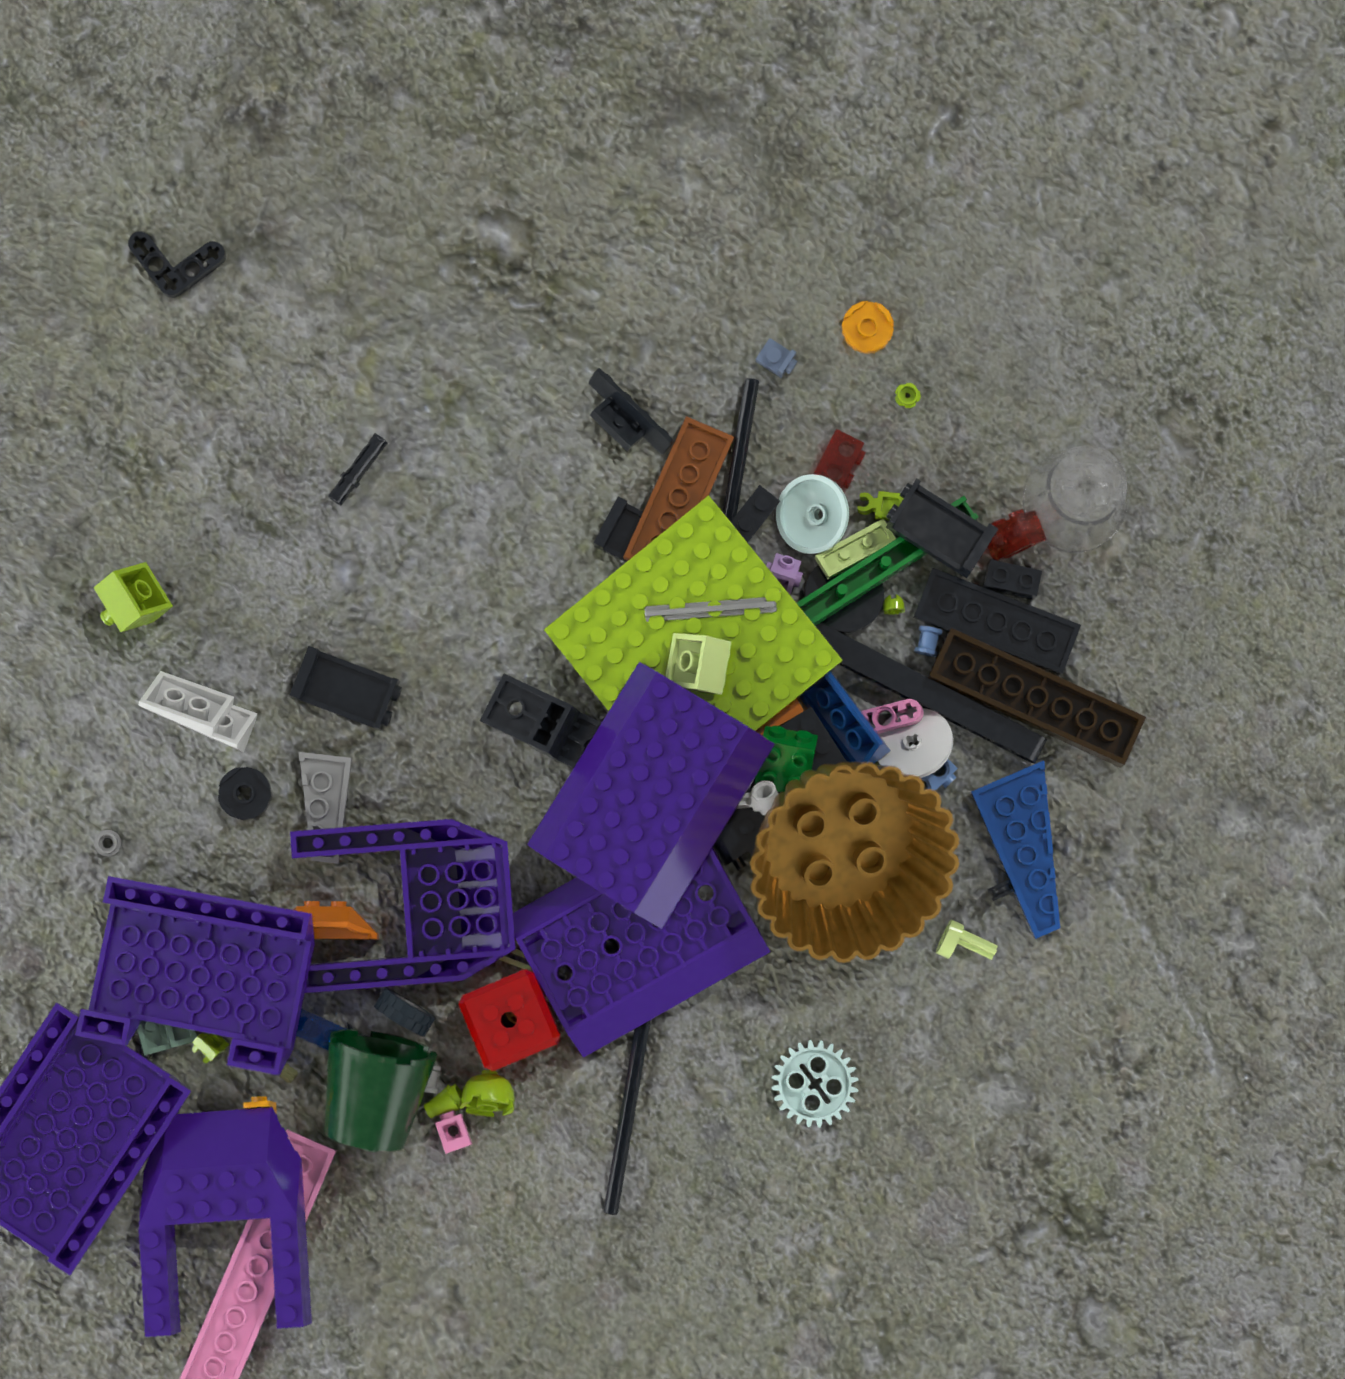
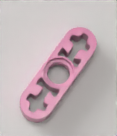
M906 699L862 711L868 721H871L869 716L872 715V721L876 726L874 729L878 734L917 724L921 721L924 714L922 706L913 699ZM910 705L917 709V712L913 713V718H910L908 715L899 716L900 722H898V716L894 709L898 708L899 713L907 712ZM884 711H888L892 715L891 722L885 726L880 725L878 722L879 715Z

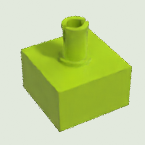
M146 562L115 570L93 587L106 608L100 614L102 621L108 626L116 624L120 632L153 623L173 607Z

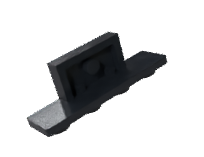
M598 368L588 383L605 400L591 412L590 416L626 451H629L642 438H645L663 455L673 443V439L669 436L668 432L661 428L650 417L648 412L639 407L632 400L631 396L613 381L611 376Z

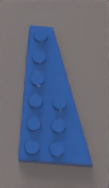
M1043 760L970 792L1035 939L1060 929L1050 814L1047 800L1048 793L1045 779V762Z

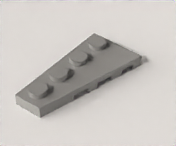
M299 752L308 830L344 827L352 758ZM340 855L311 857V860L339 864Z

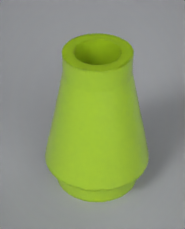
M456 1084L452 1086L447 1085L433 1099L424 1104L427 1115L432 1119L438 1115L461 1109V1089Z

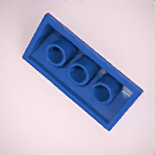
M831 671L799 696L807 708H813L847 762H868L874 764L891 751Z

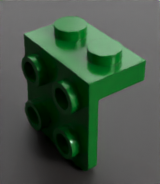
M765 726L763 737L776 745L758 772L755 785L761 781H771L774 783L777 791L785 792L786 785L791 780H800L803 772L812 770L818 735L804 730H787L781 726Z

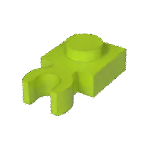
M879 491L878 498H873L869 493H860V500L868 501L869 504L865 507L858 506L857 510L862 515L875 512V519L881 520L884 518V520L890 521L886 518L894 504L899 507L904 498L899 496L901 493Z

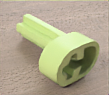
M951 919L942 934L936 953L949 959L958 944L992 960L998 945L964 930V925Z

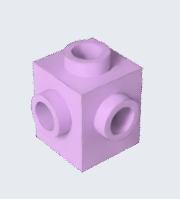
M776 553L773 563L767 562L766 566L789 595H791L793 586L799 587L803 575L802 572L798 571L801 561Z

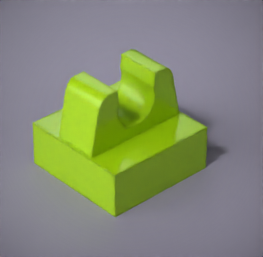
M202 1032L192 1042L194 1044L192 1052L196 1053L200 1050L206 1056L202 1061L208 1063L224 1052L230 1044L220 1035Z

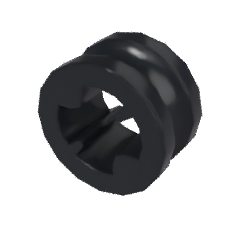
M1009 879L987 889L988 892L993 894V901L1014 892V889L1009 887Z

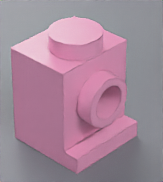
M451 1111L439 1116L441 1121L436 1122L435 1125L445 1154L473 1144L462 1114L456 1115L455 1111ZM454 1125L458 1128L459 1132L456 1136L449 1134L450 1126Z

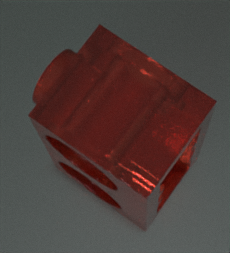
M836 429L814 474L828 477L827 471L831 468H836L840 470L842 477L833 481L841 489L843 487L848 489L854 478V475L850 473L854 464L860 466L866 454L862 450L864 442ZM843 445H848L853 449V454L845 457L840 454L839 448Z
M1023 509L1010 513V519L1008 520L1003 518L991 523L998 528L988 545L993 560L999 561L1011 558L1047 540L1036 510L1025 513Z

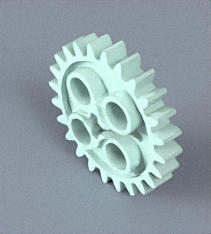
M809 1040L808 1048H804L799 1042L797 1052L788 1048L789 1058L780 1056L784 1062L783 1066H774L780 1071L779 1075L771 1077L778 1081V1085L772 1086L771 1089L777 1090L780 1093L774 1097V1100H782L784 1102L779 1109H789L788 1119L794 1114L797 1115V1124L804 1118L806 1119L807 1127H810L812 1121L816 1120V1124L820 1128L824 1119L829 1125H832L831 1117L833 1115L841 1120L839 1111L841 1109L846 1112L850 1111L845 1105L847 1101L855 1103V1100L850 1096V1092H858V1089L852 1087L851 1083L858 1081V1078L851 1077L850 1073L856 1070V1068L846 1066L851 1059L850 1057L840 1058L843 1052L842 1049L836 1053L832 1052L834 1045L832 1043L827 1049H824L822 1040L819 1041L817 1047H814L812 1040ZM815 1057H821L825 1062L823 1071L819 1073L814 1072L810 1067L811 1060ZM800 1064L806 1066L813 1078L821 1079L819 1086L830 1099L829 1104L824 1102L816 1089L808 1088L810 1080L800 1069ZM793 1073H799L803 1077V1085L799 1088L794 1089L789 1085L788 1079ZM831 1079H837L841 1084V1089L837 1094H830L826 1089V1084ZM809 1095H816L819 1099V1106L815 1110H808L805 1107L804 1101Z

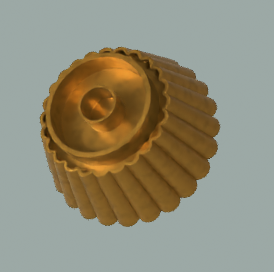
M840 762L836 765L823 764L818 767L817 771L807 770L803 772L800 780H791L786 785L785 792H781L775 797L772 807L767 811L757 835V846L750 865L754 873L751 890L756 897L760 898L758 904L759 914L761 917L771 920L770 928L775 936L781 938L788 937L789 947L795 951L808 949L809 954L817 960L827 959L831 955L836 961L841 963L853 960L856 955L861 959L871 960L880 953L881 949L885 951L897 950L903 944L905 937L912 938L918 936L924 929L925 920H931L939 914L941 910L940 899L946 898L953 889V882L949 876L953 875L959 867V859L953 853L959 845V837L954 830L950 829L953 823L951 812L940 807L941 797L939 793L935 790L925 789L923 780L920 777L903 774L895 766H880L868 762Z

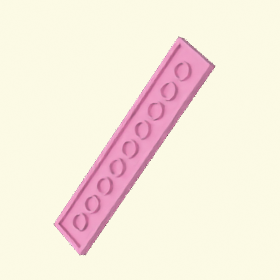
M287 1129L288 1139L302 1159L305 1219L307 1222L337 1150ZM270 1218L247 1220L180 1379H240L275 1297Z

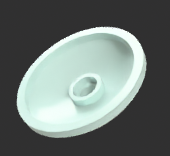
M808 474L794 479L785 487L779 497L780 502L776 507L778 530L785 542L793 549L807 554L822 553L834 547L843 537L849 521L848 502L840 486L828 477ZM820 510L823 512L821 519L818 516Z

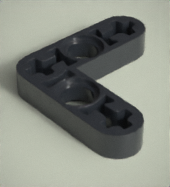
M142 231L135 232L128 240V246L133 255L162 293L169 298H176L221 266L226 259V252L219 242L210 241L172 267L147 233ZM136 240H147L144 243L146 248L150 252L147 256L144 254L141 248L138 247L135 249V247L137 246ZM210 249H213L214 251L220 250L218 252V259L215 260L213 257H211L205 261L208 265V267L206 268L204 267L202 261L198 259V257L202 256L204 260L207 259L210 256V253L208 252ZM154 258H159L163 261V267L159 271H152L149 268V263ZM191 263H196L200 266V271L195 276L186 274V267ZM167 274L172 282L178 281L175 284L177 289L174 291L171 288L166 290L168 284L162 276Z

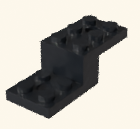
M503 674L480 719L482 723L528 744L536 751L573 769L602 723L581 713L574 706L507 674ZM515 702H520L522 704L521 712L518 715H511V705Z

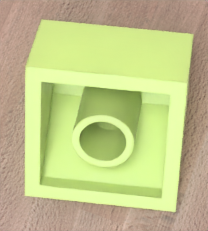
M673 633L666 677L687 690L722 695L728 659L730 657L731 641L703 635Z

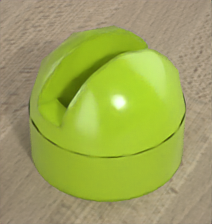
M895 594V598L891 599V595H888L883 602L884 614L897 615L905 612L902 597Z

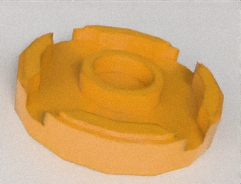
M861 301L851 306L845 313L842 322V335L846 343L853 350L864 354L876 353L884 349L890 342L894 331V321L889 310L877 302Z

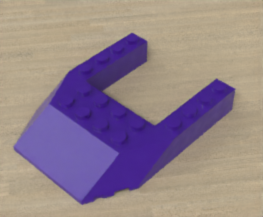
M453 819L290 832L292 858L400 850L408 956L310 964L305 993L463 981L516 949L507 841Z
M273 1107L177 1114L152 1151L144 1169L139 1217L145 1337L170 1336L181 1332L175 1224L270 1218L277 1329L305 1327L312 1324L302 1159L288 1139L289 1136L286 1130L279 1123L278 1116Z

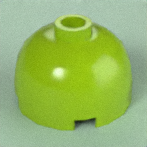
M483 1070L481 1074L471 1077L466 1082L462 1090L460 1108L466 1107V1113L476 1116L494 1117L493 1111H502V1116H505L514 1111V1090L505 1077L497 1075V1071Z

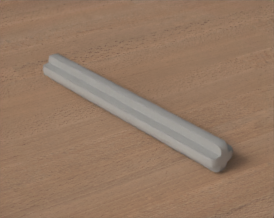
M765 597L721 600L718 601L721 605L707 606L711 601L685 603V608L670 609L669 605H656L645 607L644 614L648 622L650 616L659 615L665 621L709 618L712 616L708 612L722 611L718 617L744 615V610L759 608L760 614L774 613L777 610V603L775 601L768 602Z

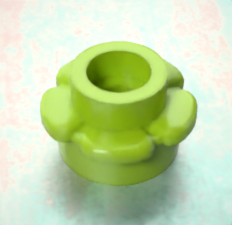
M913 383L901 384L895 391L896 403L899 406H905L907 409L915 407L916 402H919L921 398L920 391ZM905 394H910V397L906 398Z

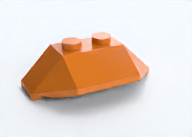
M304 901V906H296L293 909L312 914L314 939L379 940V934L353 907H348L346 901H331L330 906H320V901Z

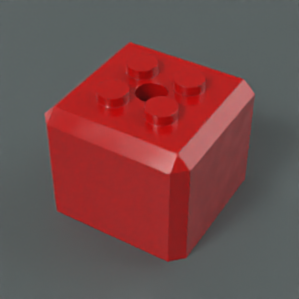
M526 969L462 995L458 1004L484 1068L492 1071L553 1047L559 1043L562 1036L535 973ZM506 1012H512L517 1017V1022L512 1028H506L501 1023V1017Z

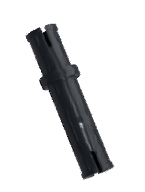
M374 433L346 472H342L340 475L341 479L328 497L336 504L342 506L353 489L358 488L360 485L359 481L388 442Z

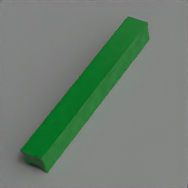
M965 496L951 503L952 506L976 521L979 518L977 513L974 514L967 504ZM898 537L797 602V604L816 626L927 553L905 539Z

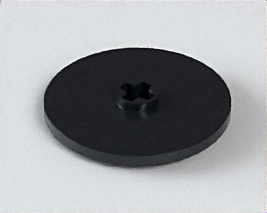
M818 564L807 580L805 597L842 573L828 580ZM883 583L821 623L840 633H851L864 629L876 619L881 611L884 602Z

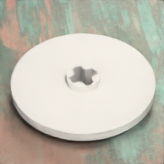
M911 708L907 712L896 713L898 722L901 721L899 718L901 715H908L910 718H913V713L917 712V709ZM923 708V718L919 723L879 733L891 750L878 760L879 765L895 766L903 774L915 775L920 778L934 773L947 761L953 748V734L948 722L937 712ZM892 716L884 722L883 726L891 722ZM916 741H918L917 745L912 744L911 746H909L910 742L915 743Z

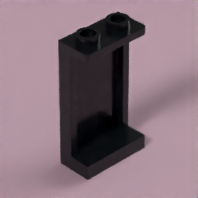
M917 478L913 485L907 483L899 495L904 498L899 507L894 504L886 516L890 520L886 528L967 578L998 528L990 523L987 527L920 486L921 481Z
M618 496L594 541V547L626 563L627 560L623 559V556L643 511L629 505L627 500Z
M308 646L290 696L382 731L383 725L387 727L390 723L393 712L389 710L392 702L398 701L402 687L399 686L400 681L394 677L385 676Z

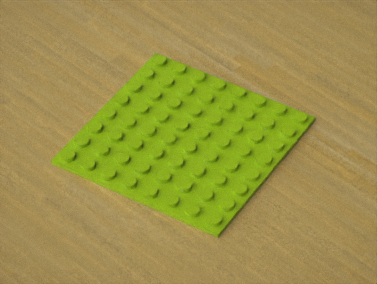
M709 495L544 629L608 711L639 662L666 677L673 633L703 635L731 641L730 657L728 659L722 695L688 691L754 731H757L843 661ZM765 597L768 602L775 601L777 603V610L774 613L760 614L759 608L745 609L744 615L718 617L722 611L708 612L712 616L709 618L665 621L659 615L650 616L648 622L644 614L645 607L656 605H669L670 609L685 608V603L711 601L707 606L721 605L718 602L721 600Z

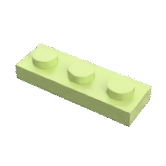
M884 518L838 542L831 549L815 555L817 563L828 580L855 566L896 539L892 531L886 528L887 523Z

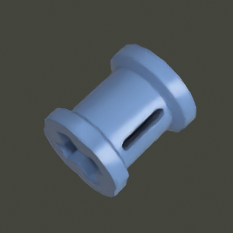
M919 626L921 633L918 647H915L914 652L925 656L937 657L936 647L938 637L942 635V630L930 626Z

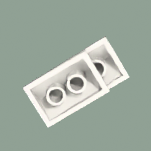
M160 671L139 701V706L241 752L245 751L257 719V713L233 705V696Z

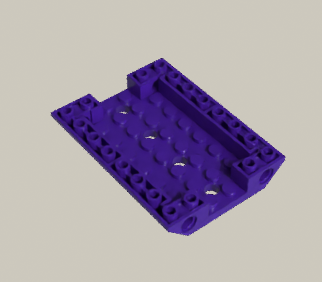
M713 847L663 929L655 927L649 921L628 910L577 877L513 913L515 939L566 1033L583 1057L597 1051L771 952L718 860L719 858ZM706 885L711 886L714 891L713 897L708 901L701 900L699 897L700 888ZM612 938L616 939L620 945L618 952L615 954H609L605 950V943ZM563 965L570 966L573 971L572 977L567 981L561 980L558 976V970Z

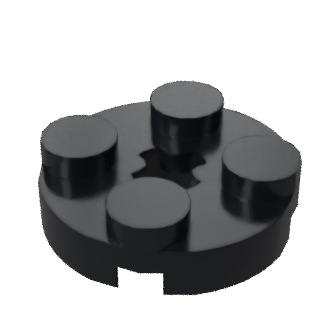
M249 767L234 768L227 772L220 781L218 801L221 808L231 817L243 821L255 819L262 815L269 807L272 800L271 785L267 777L257 769ZM241 787L245 789L251 788V798L249 800L245 798L240 800L238 798L241 794L239 791Z

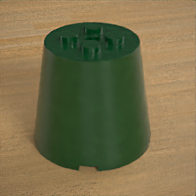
M341 1029L331 1032L328 1051L324 1133L341 1144L361 1148L369 1152L398 1151L403 1149L434 1068L437 1053L435 1051H430L429 1053V1047L417 1041L382 1032L371 1031L370 1036L358 1035L357 1029Z

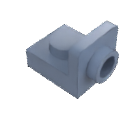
M769 338L755 359V362L782 378L785 372L790 374L798 362L795 360L797 352L793 349L789 351Z

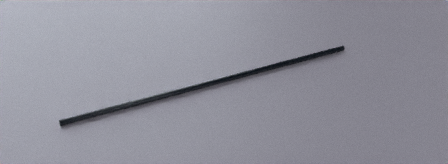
M746 378L744 383L723 506V513L730 522L738 511L759 387V380L753 378ZM651 1020L634 1029L604 1205V1213L610 1215H617L619 1211Z

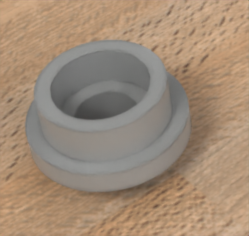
M112 830L101 831L95 838V849L102 856H113L121 848V838ZM110 838L113 841V845L110 848H105L104 841Z

